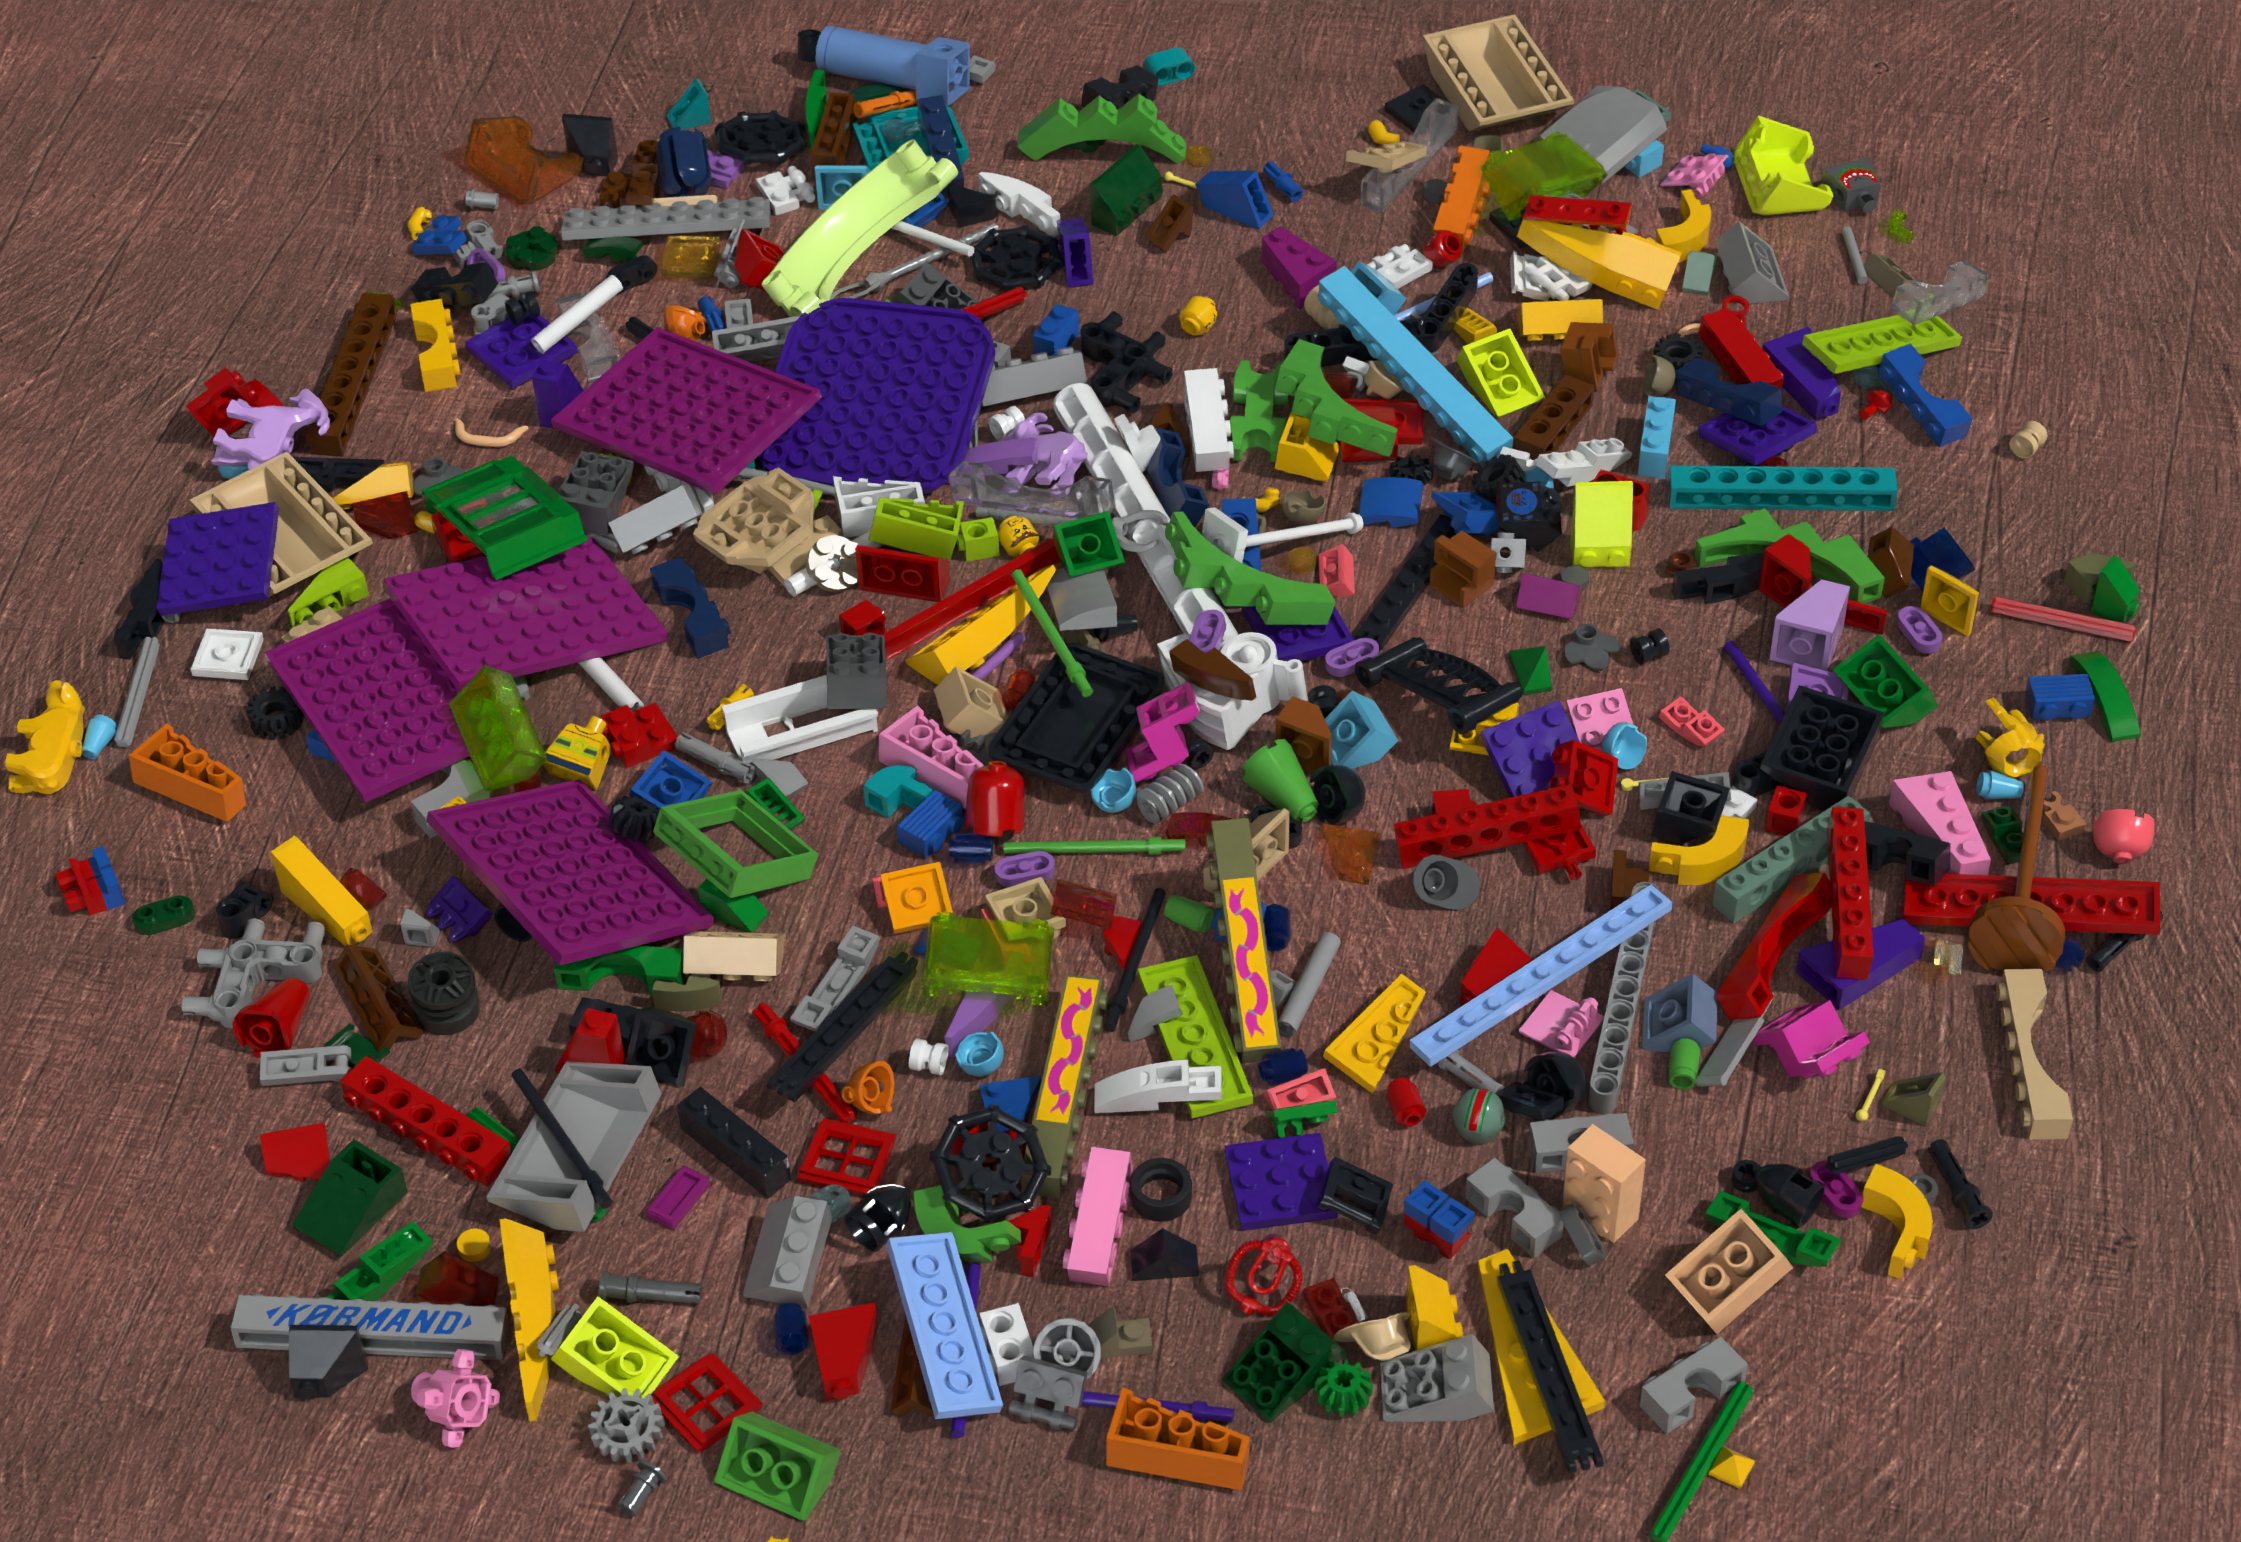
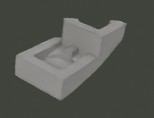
M754 759L750 762V765L756 767V774L761 781L769 777L788 799L807 789L808 782L791 762Z
M1172 984L1142 998L1127 1033L1130 1042L1155 1034L1154 1025L1183 1015Z

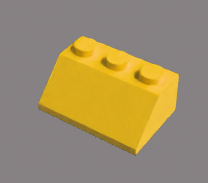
M1602 299L1521 303L1516 306L1520 337H1527V341H1543V336L1554 335V340H1564L1571 322L1603 323Z

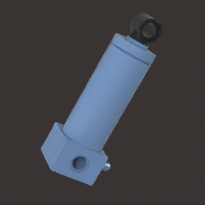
M831 25L826 26L822 32L806 29L797 33L798 59L806 62L816 61L818 69L824 70L825 73L874 83H884L909 90L914 89L916 90V101L917 99L942 95L946 107L970 90L969 42L937 37L931 43L924 44Z

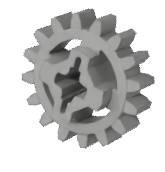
M624 1388L620 1397H616L612 1392L609 1393L610 1401L605 1403L599 1400L597 1403L600 1412L594 1411L590 1414L594 1423L589 1424L588 1428L590 1434L593 1435L591 1439L594 1447H599L603 1457L611 1452L613 1462H617L620 1456H625L627 1463H631L632 1455L637 1454L641 1459L645 1458L643 1450L648 1448L654 1451L656 1446L653 1439L663 1438L660 1428L665 1426V1422L661 1415L662 1411L659 1404H654L650 1394L643 1398L639 1389H636L633 1395H628L626 1388Z

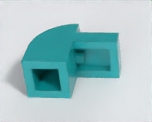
M903 765L886 767L875 773L863 785L865 806L889 818L902 804L915 809L932 792V789L925 783L917 781L916 769Z

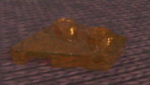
M1323 824V837L1327 840L1331 860L1335 863L1338 879L1340 881L1369 885L1381 841V833Z

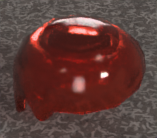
M349 868L340 880V883L365 910L374 909L387 897L386 892L358 869L353 870V868Z
M700 1010L699 1014L687 1017V1019L697 1024L691 1057L711 1058L719 1054L728 1039V1027L722 1015L712 1010Z

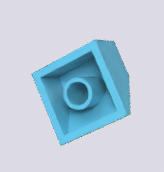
M815 166L819 210H826L847 190L869 173L870 169L867 166Z
M1360 261L1352 269L1351 273L1395 315L1407 298L1376 269Z
M1351 691L1325 718L1332 734L1331 762L1333 765H1342L1353 769L1379 761L1399 741L1375 701L1354 691Z

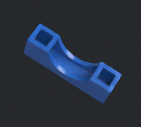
M1910 343L1884 353L1878 370L1880 377L1883 381L1887 382L1895 392L1896 397L1905 404L1912 417L1918 420L1926 430L1927 435L1939 447L1967 437L1973 418L1958 400L1937 398L1922 387L1919 380L1926 361Z

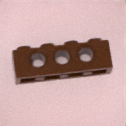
M833 92L829 94L810 154L813 179H816L815 166H843L853 134V123L857 121V117L853 112V105L856 103L855 94Z
M1565 374L1559 383H1554L1550 394L1545 399H1541L1536 411L1527 416L1523 427L1514 432L1512 436L1513 449L1530 453L1531 460L1537 459L1539 454L1556 452L1593 406L1594 385Z

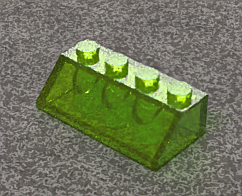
M484 665L449 703V706L484 790L491 791L530 779L548 758L512 674Z

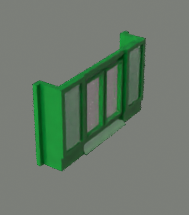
M512 455L499 461L497 459L421 490L427 512L435 514L438 511L485 554L491 576L495 580H499L588 541L587 536L584 534L578 511L561 498V495L528 466L525 467Z

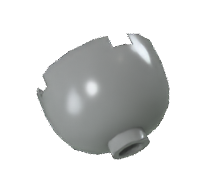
M1072 1317L1058 1318L1046 1324L1037 1334L1033 1346L1035 1359L1087 1372V1379L1097 1370L1101 1358L1100 1342L1094 1330L1084 1321Z

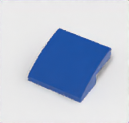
M1399 477L1364 480L1359 515L1363 519V526L1383 521H1389L1392 528L1419 523L1423 482Z

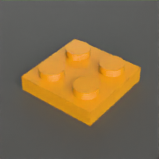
M940 862L880 874L894 934L926 928L949 916L953 917L954 922V914Z

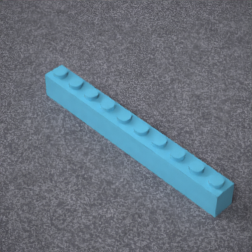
M1345 266L1319 281L1318 299L1324 307H1328L1334 313L1337 321L1340 324H1344L1351 331L1353 337L1367 347L1373 358L1381 361L1386 371L1391 376L1394 375L1401 382L1403 389L1411 393L1418 400L1419 405L1434 416L1437 424L1445 428L1452 435L1456 444L1462 445L1469 452L1471 458L1484 467L1483 463L1485 461L1491 462V458L1494 456L1497 459L1499 458L1503 446L1513 447V437Z

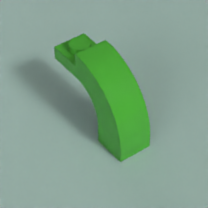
M941 1185L914 1191L915 1212L925 1235L952 1232L960 1260L989 1263L992 1262V1250L1004 1251L1009 1249L1010 1245L1021 1243V1230L1007 1220L975 1228H964L959 1217V1207L950 1201L946 1203L943 1200L942 1196L944 1194Z

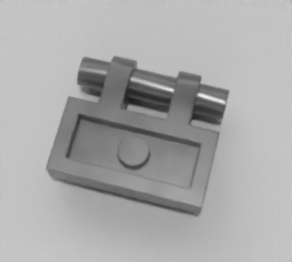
M1023 1355L1019 1359L1013 1391L1025 1394L1026 1398L1024 1403L1012 1400L1009 1413L1021 1416V1420L1030 1423L1036 1420L1050 1424L1052 1429L1061 1430L1065 1428L1074 1431L1077 1426L1078 1417L1067 1415V1408L1070 1406L1078 1409L1082 1405L1088 1373ZM1038 1399L1055 1402L1054 1410L1038 1407Z

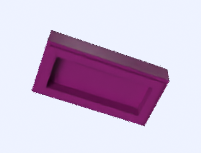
M683 1165L646 1209V1217L674 1231L711 1185L710 1178Z

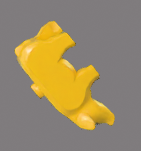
M59 680L51 682L45 699L48 708L35 718L19 719L17 732L24 733L25 737L30 739L29 751L22 754L7 753L5 759L7 770L19 774L9 776V791L22 794L32 791L52 794L62 789L68 782L75 759L82 754L81 740L84 732L83 714L85 712V707L81 702L79 694L68 682L64 684Z

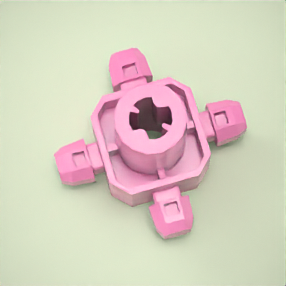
M457 1349L452 1361L453 1369H438L435 1373L422 1372L415 1378L411 1387L413 1400L418 1406L425 1408V1413L430 1421L445 1425V1428L442 1429V1442L444 1446L460 1447L465 1433L463 1427H479L487 1418L488 1408H493L499 1404L500 1394L496 1389L491 1388V1382L487 1376L471 1371L474 1368L475 1359L474 1352L471 1350Z

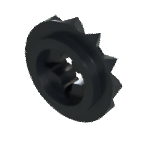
M1407 453L1405 458L1397 456L1396 461L1390 463L1389 476L1422 481L1423 485H1426L1433 477V466L1430 465L1429 459H1421L1419 454L1411 457ZM1408 468H1413L1415 470L1414 474Z

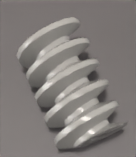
M1179 764L1174 766L1172 770L1167 771L1164 776L1158 777L1155 782L1149 783L1146 788L1139 790L1137 793L1138 807L1146 820L1153 824H1159L1160 818L1166 819L1169 816V812L1175 813L1178 806L1183 807L1186 805L1187 800H1193L1195 793L1197 795L1202 794L1204 785L1192 768L1185 764Z

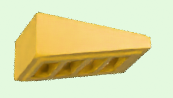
M1469 308L1465 309L1453 327L1467 344L1497 333V327L1493 323Z

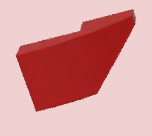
M1112 915L1103 932V940L1105 941L1104 953L1108 956H1115L1117 958V965L1125 968L1142 921Z

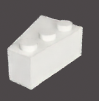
M833 476L835 501L843 537L845 538L861 536L870 530L879 497L913 499L914 503L925 504L920 482L885 480L884 484L868 483V479L859 478L858 482L842 481V477Z

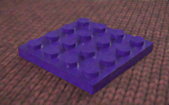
M271 502L169 519L157 602L159 614L164 616L268 599L279 516L277 504Z

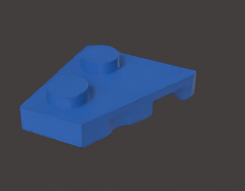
M1040 1075L1007 1081H994L979 1085L983 1109L991 1108V1105H999L1000 1110L1025 1122L1026 1114L1030 1112L1034 1104L1033 1097L1036 1091L1039 1092ZM997 1123L998 1132L1010 1130Z

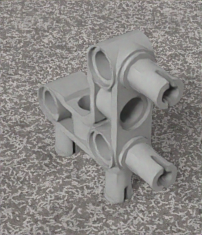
M254 918L247 921L243 938L226 949L200 948L197 954L199 968L211 967L221 968L222 970L215 992L211 997H193L188 995L183 997V1015L208 1016L213 1021H220L221 1025L225 1028L232 1029V1023L237 1013L252 1002L255 985L259 984V982L264 980H285L290 977L300 979L305 984L316 982L323 973L321 966L323 958L321 944L326 932L325 926L319 922L308 923L303 942L262 940L265 924L262 920Z

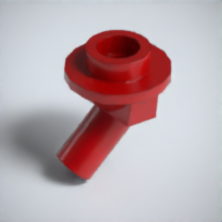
M1872 389L1866 397L1870 404L1859 411V417L1862 420H1867L1878 410L1885 414L1893 407L1890 403L1892 398L1882 389L1878 391Z

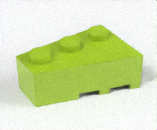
M879 497L868 540L950 561L958 537L964 501H955V505H941L939 500H930L929 504L914 503L913 499Z

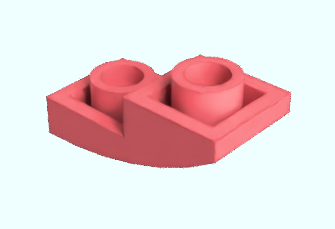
M1682 696L1662 709L1658 716L1680 736L1703 748L1725 732V729L1706 710L1698 713Z

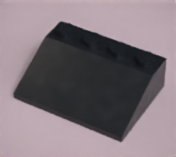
M1799 685L1762 760L1760 769L1785 787L1807 793L1806 802L1815 808L1825 811L1847 796L1852 798L1880 737L1885 712Z

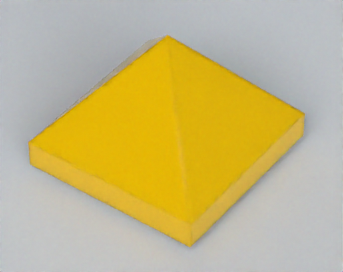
M1723 1446L1708 1475L1741 1489L1755 1464V1460Z

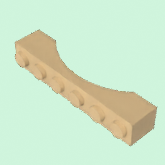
M2004 969L2002 981L1996 984L1997 1001H2002L2001 1023L2002 1026H2007L2008 1030L2005 1042L2006 1049L2012 1051L2010 1061L2012 1076H2017L2018 1081L2015 1085L2016 1100L2022 1102L2020 1111L2022 1127H2027L2029 1140L2068 1139L2073 1122L2068 1093L2055 1084L2043 1070L2036 1058L2031 1043V1029L2043 1013L2047 996L2042 969Z

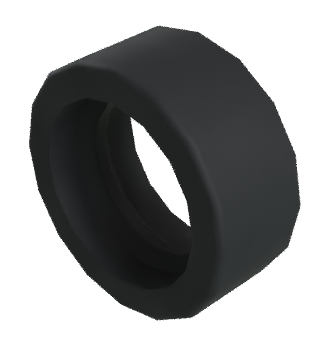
M1154 1158L1141 1163L1133 1171L1130 1180V1198L1133 1208L1146 1219L1158 1222L1174 1220L1183 1215L1190 1207L1192 1199V1180L1189 1171L1183 1164L1168 1158ZM1164 1179L1178 1184L1180 1192L1170 1199L1156 1200L1144 1195L1142 1188L1153 1180Z

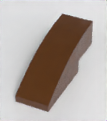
M1186 639L1169 651L1173 671L1190 683L1226 697L1249 701L1257 698L1252 677L1215 647L1205 654L1191 641Z

